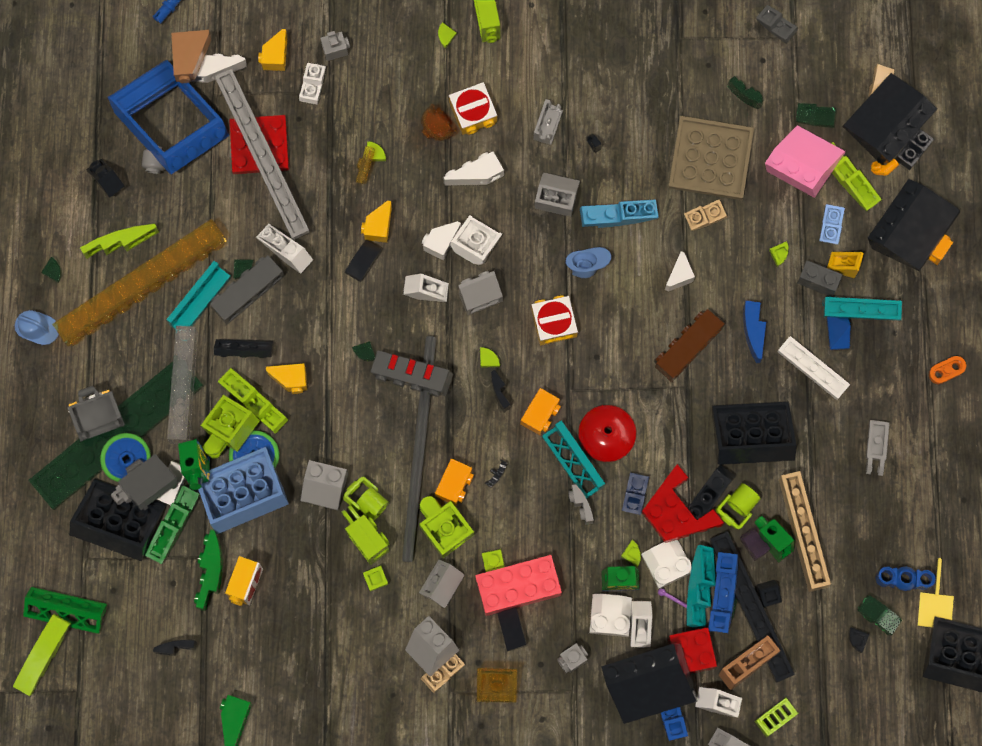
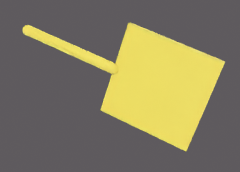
M938 558L935 594L920 592L918 626L932 627L935 616L952 620L954 596L939 595L941 558Z

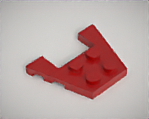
M679 465L674 467L642 510V514L665 543L688 537L694 533L705 532L714 527L718 528L724 524L714 509L696 520L673 490L688 480L687 475Z

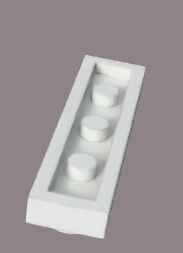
M791 336L777 351L836 400L839 399L850 385Z

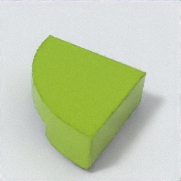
M442 22L438 30V37L441 45L446 49L457 36V33Z
M367 142V161H386L385 153L378 144Z
M787 241L769 249L777 267L783 264L787 258L789 249Z
M480 347L481 368L500 367L496 354L487 348Z
M632 540L621 557L636 567L640 563L641 554L638 545Z

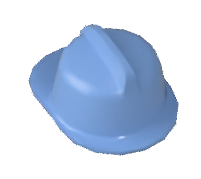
M600 247L575 251L567 256L566 265L572 270L573 276L590 278L595 274L596 270L604 268L609 264L611 254L607 249Z
M25 311L15 321V331L17 334L37 344H50L59 335L60 330L56 320L37 311Z

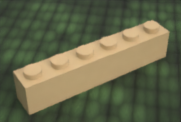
M801 472L781 475L779 483L808 591L812 592L828 588L831 583Z

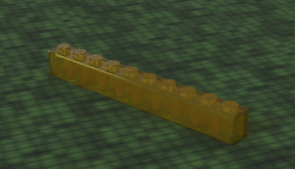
M210 219L52 325L68 347L78 344L82 337L93 334L97 327L102 324H108L115 315L126 312L133 303L141 302L150 292L158 291L165 282L173 281L180 272L191 269L192 264L198 260L203 261L213 250L221 249L226 242L224 235L215 222Z

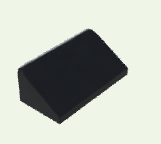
M514 607L497 613L507 651L526 647L517 608Z

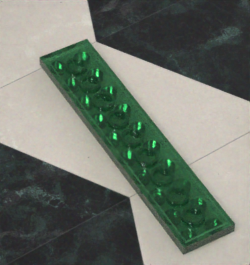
M177 357L118 406L125 424L124 426L83 441L78 439L28 481L48 505L55 510L103 470L100 463V455L109 439L122 433H131L142 438L204 387L203 384L185 363Z

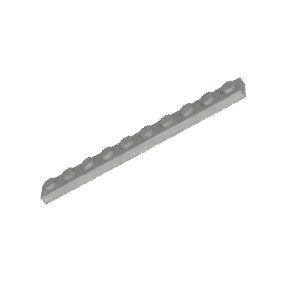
M232 69L216 75L215 79L292 240L310 233Z

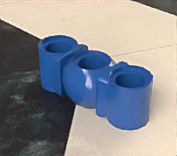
M907 566L898 569L884 567L878 571L875 577L879 586H890L892 588L896 586L903 591H910L911 589L927 590L935 583V575L931 571H914ZM881 573H888L890 581L882 580ZM901 574L909 576V583H904L901 580ZM921 576L928 577V585H924L921 582Z

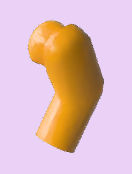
M894 158L886 165L876 161L871 164V171L875 175L887 176L899 166V163Z

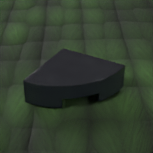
M594 134L588 135L586 141L593 152L600 151L601 142Z
M850 627V643L855 650L863 653L869 634Z

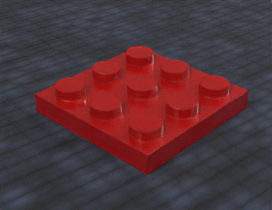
M286 116L255 117L280 171L289 170ZM229 119L232 173H260L235 119Z

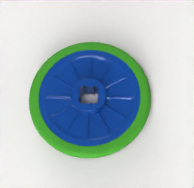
M252 431L238 452L230 448L229 462L266 447L276 468L279 461V449L275 440L270 435L261 431Z
M131 433L118 434L109 439L104 445L100 455L101 467L110 479L118 482L127 475L125 468L137 459L143 462L151 457L150 450L141 437ZM127 454L129 459L124 462L122 457Z

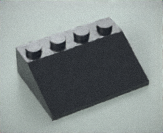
M890 73L842 127L879 163L884 165L889 163L937 108L923 94Z
M908 179L869 235L868 241L871 249L920 272L959 215L960 210L924 185Z
M789 402L712 406L718 465L795 461L797 445Z
M94 479L70 520L69 535L142 561L155 535L166 504L154 500L147 506V510H140L133 501L129 503L123 502L118 505L111 496L116 491V486Z
M935 616L924 661L923 677L982 692V628Z
M681 644L667 645L601 666L606 686L624 724L698 702Z

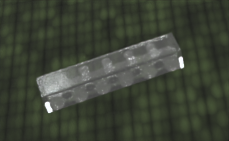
M176 326L167 440L170 444L190 441L198 331L194 326Z

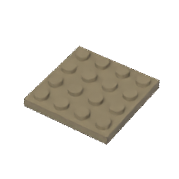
M680 116L668 188L743 200L754 128Z

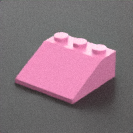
M797 125L775 147L766 160L765 166L768 173L815 198L845 154V151Z

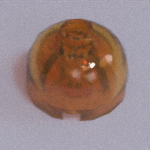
M431 104L421 117V124L424 128L422 133L428 139L432 137L436 141L447 140L457 132L456 127L452 129L449 125L452 124V121L439 107L435 110V104Z

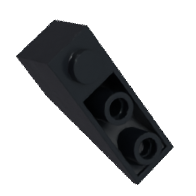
M722 465L716 468L688 506V510L696 520L713 508L736 477Z

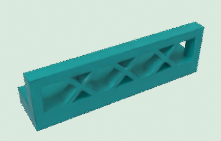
M213 261L166 319L168 324L185 336L208 308L213 297L219 294L228 283L231 276L222 270L217 262Z
M825 297L822 300L824 317L901 321L902 301Z
M562 420L556 423L553 429L542 435L548 447L573 483L580 488L586 499L605 487V482ZM557 432L561 437L560 445L551 443L548 437ZM561 448L570 450L572 453L571 461L562 459L560 456ZM572 464L582 467V476L573 475L571 472ZM583 480L591 481L595 488L586 493L582 488Z

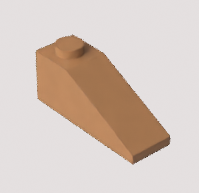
M766 636L725 666L719 673V676L727 687L732 690L777 655L780 650L772 639Z

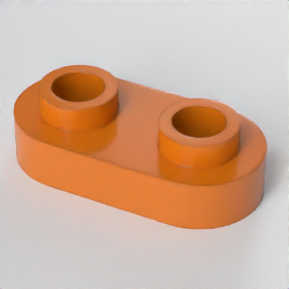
M953 356L934 365L929 371V378L935 384H943L960 376L966 369V362L959 356ZM956 364L958 366V370H954L952 368V365ZM939 372L941 374V378H937L935 376V373Z

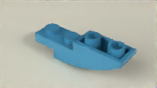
M656 200L624 201L612 205L581 206L580 208L582 227H614L659 218Z

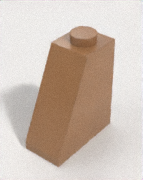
M209 30L171 33L173 71L176 82L189 83L196 79L211 42Z

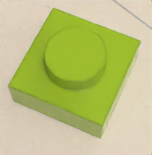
M501 550L482 553L485 572L504 568Z
M381 566L363 573L370 592L388 585Z

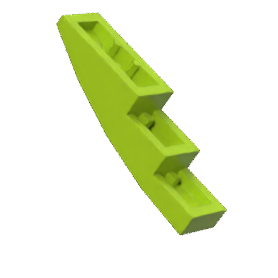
M843 156L832 171V174L863 209L867 211L882 199L860 170L857 171L847 156Z
M155 224L134 226L97 238L80 247L86 259L101 250H104L105 254L108 255L122 246L126 251H129L156 235L159 231Z
M232 368L218 380L222 387L246 409L253 412L273 433L276 434L288 421L280 411Z
M55 614L52 615L25 661L13 685L14 688L28 696L33 694L40 678L44 676L51 659L55 657L71 623Z

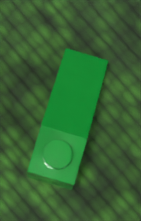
M227 695L226 699L223 698L220 705L225 746H238L252 703Z

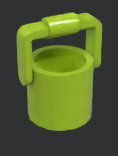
M365 477L354 481L346 489L347 491L343 496V500L351 505L356 511L360 510L367 517H371L373 521L383 513L389 504V501L378 493V488ZM363 483L368 489L355 503L348 496L353 494L360 487V484Z
M741 483L732 495L728 494L717 506L716 512L727 525H731L735 529H741L752 516L750 511L761 498L753 489ZM726 502L735 512L745 517L739 525L727 513L721 510Z

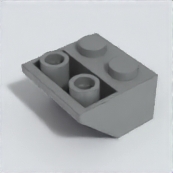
M543 173L535 199V209L571 217L580 181Z
M485 271L479 274L478 278L473 280L471 278L465 279L458 285L459 297L467 315L503 302V296L494 271L490 273Z

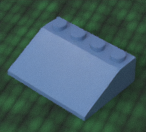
M266 447L211 469L209 481L202 483L201 488L198 489L210 525L216 534L289 504Z

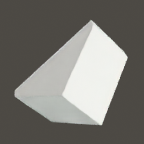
M684 252L679 254L667 282L666 291L674 290L694 281L695 276Z

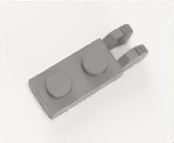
M869 421L866 474H871L872 460H878L877 473L883 476L884 463L887 457L889 422Z

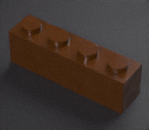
M707 309L704 313L702 311L699 312L694 318L695 323L692 326L687 325L681 332L682 336L678 340L675 338L668 347L670 349L666 353L662 352L656 358L655 368L670 382H673L723 329L724 323L710 310Z

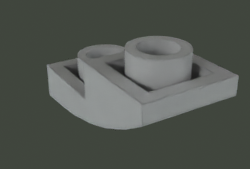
M576 484L572 485L571 491H568L570 502H574V507L582 506L579 512L581 520H585V525L593 524L592 511L586 497Z

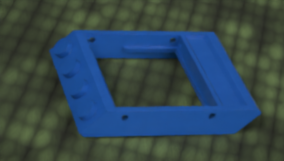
M168 60L163 61L108 97L117 117L147 150L155 156L169 174H173L229 136L223 120L189 83L176 82L173 65ZM178 86L210 122L163 152L131 116Z

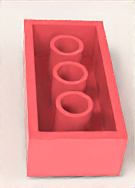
M551 555L475 575L485 616L514 607L518 608L559 597L562 594Z

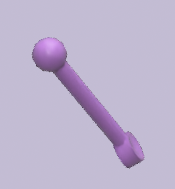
M663 588L658 590L660 596H666L687 608L686 603L666 593Z

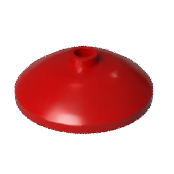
M612 405L598 406L590 410L583 417L578 432L579 442L583 450L597 461H618L625 457L633 448L636 440V427L630 415L623 409ZM610 428L612 432L607 434L604 430Z

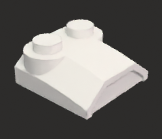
M469 215L451 240L450 246L456 254L473 264L481 265L486 262L488 255L502 234Z
M678 540L668 543L663 542L641 554L658 589L691 574V562L686 557Z
M593 594L589 633L629 637L632 598L620 595Z

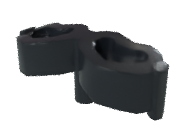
M500 459L501 464L498 471L491 469L490 472L494 476L484 483L490 488L499 481L505 471L507 462Z

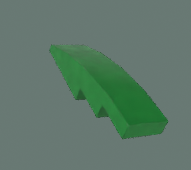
M185 485L182 486L175 502L171 504L165 519L161 521L145 556L163 564L201 496L199 492Z

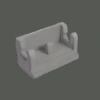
M545 99L534 131L533 140L549 145L552 144L563 112L560 104L554 106L550 100Z

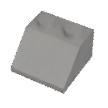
M309 460L303 482L301 502L339 510L348 476L347 469Z
M430 616L413 630L405 649L430 677L459 651L453 640Z

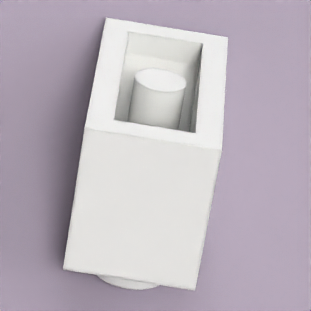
M457 221L434 228L430 234L426 233L422 240L424 251L444 261L451 248V240L461 228V223Z
M424 274L406 276L403 295L418 300L447 302L449 283Z
M631 601V647H650L652 629L651 601Z
M699 687L698 702H696L695 707L738 718L742 698L718 689Z

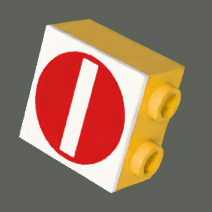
M484 82L449 95V103L462 135L474 134L480 128H490L497 123V114Z
M556 296L553 300H538L532 304L531 310L540 345L577 337L578 331L569 296Z
M238 557L225 592L231 603L242 606L243 603L250 605L263 571L260 563Z

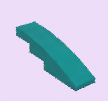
M697 546L688 585L687 626L699 629L706 627L705 608L711 607L710 587L716 585L714 548Z

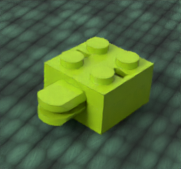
M222 395L200 425L210 435L203 445V450L211 458H218L226 446L238 452L260 420L250 410Z
M431 496L422 499L420 510L426 519L419 526L442 558H445L474 536V531L451 501L441 507L437 500Z
M349 505L347 508L356 521H353L345 510L341 511L350 524L345 528L346 533L368 563L372 565L389 552V541L382 532L379 534L376 531L378 530L377 525L371 517L368 519L365 515L360 517L354 508Z

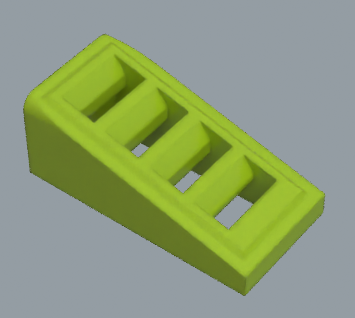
M785 698L754 722L767 738L798 713L788 699ZM785 705L791 715L788 716L781 706ZM777 709L780 711V713H781V714L783 715V717L785 718L783 721H782L781 718L778 716V714L775 712ZM772 714L779 724L776 725L769 715ZM765 718L768 720V722H769V723L771 724V726L773 727L771 730H770L769 727L766 725V723L763 721Z

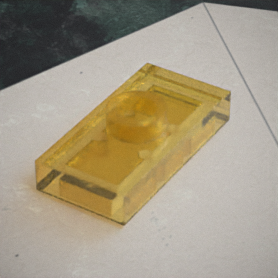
M365 147L363 158H359L357 164L359 172L356 182L366 184L375 148Z

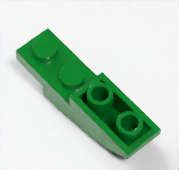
M211 529L210 533L206 534L203 545H206L204 553L201 552L198 558L199 567L205 570L206 573H203L201 576L200 585L202 587L200 592L196 593L194 603L197 609L206 611L211 593L219 594L223 574L220 542L216 532Z

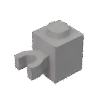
M335 31L327 33L328 36L320 38L327 61L348 55L349 41L347 37H343L342 32L335 33Z

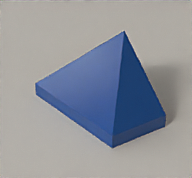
M827 317L830 350L849 349V319Z

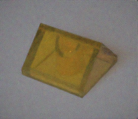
M477 668V702L516 703L517 669Z

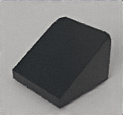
M775 580L756 585L763 608L782 602L779 586Z

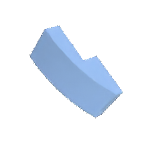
M825 205L819 241L838 245L845 208Z

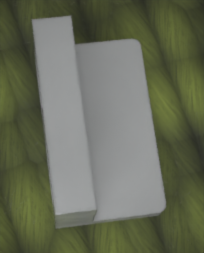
M438 560L419 593L445 608L462 581L464 574L451 564Z

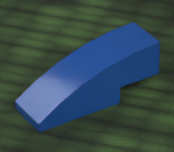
M745 301L743 307L745 337L755 362L760 363L763 354L766 322L759 321L761 303Z

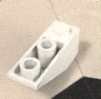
M222 54L205 55L196 79L190 82L209 83L216 80V75L229 69L235 72L247 67L246 60L240 55H232L231 57Z
M486 152L480 155L477 160L464 163L462 168L447 172L445 177H443L444 184L488 185L503 177L504 169L494 152L489 154Z
M270 224L256 237L300 274L313 261L304 247Z

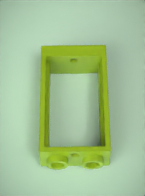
M474 0L482 42L494 43L500 39V21L495 0Z

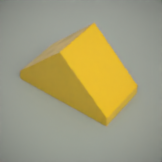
M831 252L827 268L842 275L855 278L864 253Z

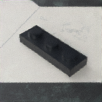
M216 339L214 345V356L267 358L272 357L273 341Z

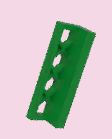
M31 587L25 596L23 617L48 622L52 616L47 611L54 610L58 613L59 617L71 623L69 627L99 634L107 604ZM30 605L36 606L40 612L29 611ZM67 615H75L78 620L71 621ZM86 619L96 620V626L89 625Z

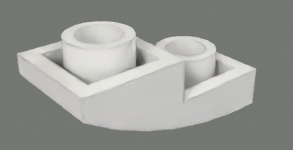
M307 63L299 101L318 104L326 66Z
M171 461L168 469L174 474L179 483L176 484L175 489L171 488L157 498L169 505L175 502L180 488L186 480L181 473L180 464L175 461Z

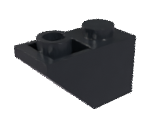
M102 159L92 162L89 168L86 169L109 197L124 187V184L113 169Z

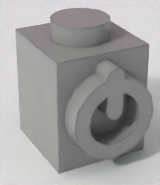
M576 643L562 652L557 661L565 673H571L587 662L586 656L588 654L582 645L579 647Z

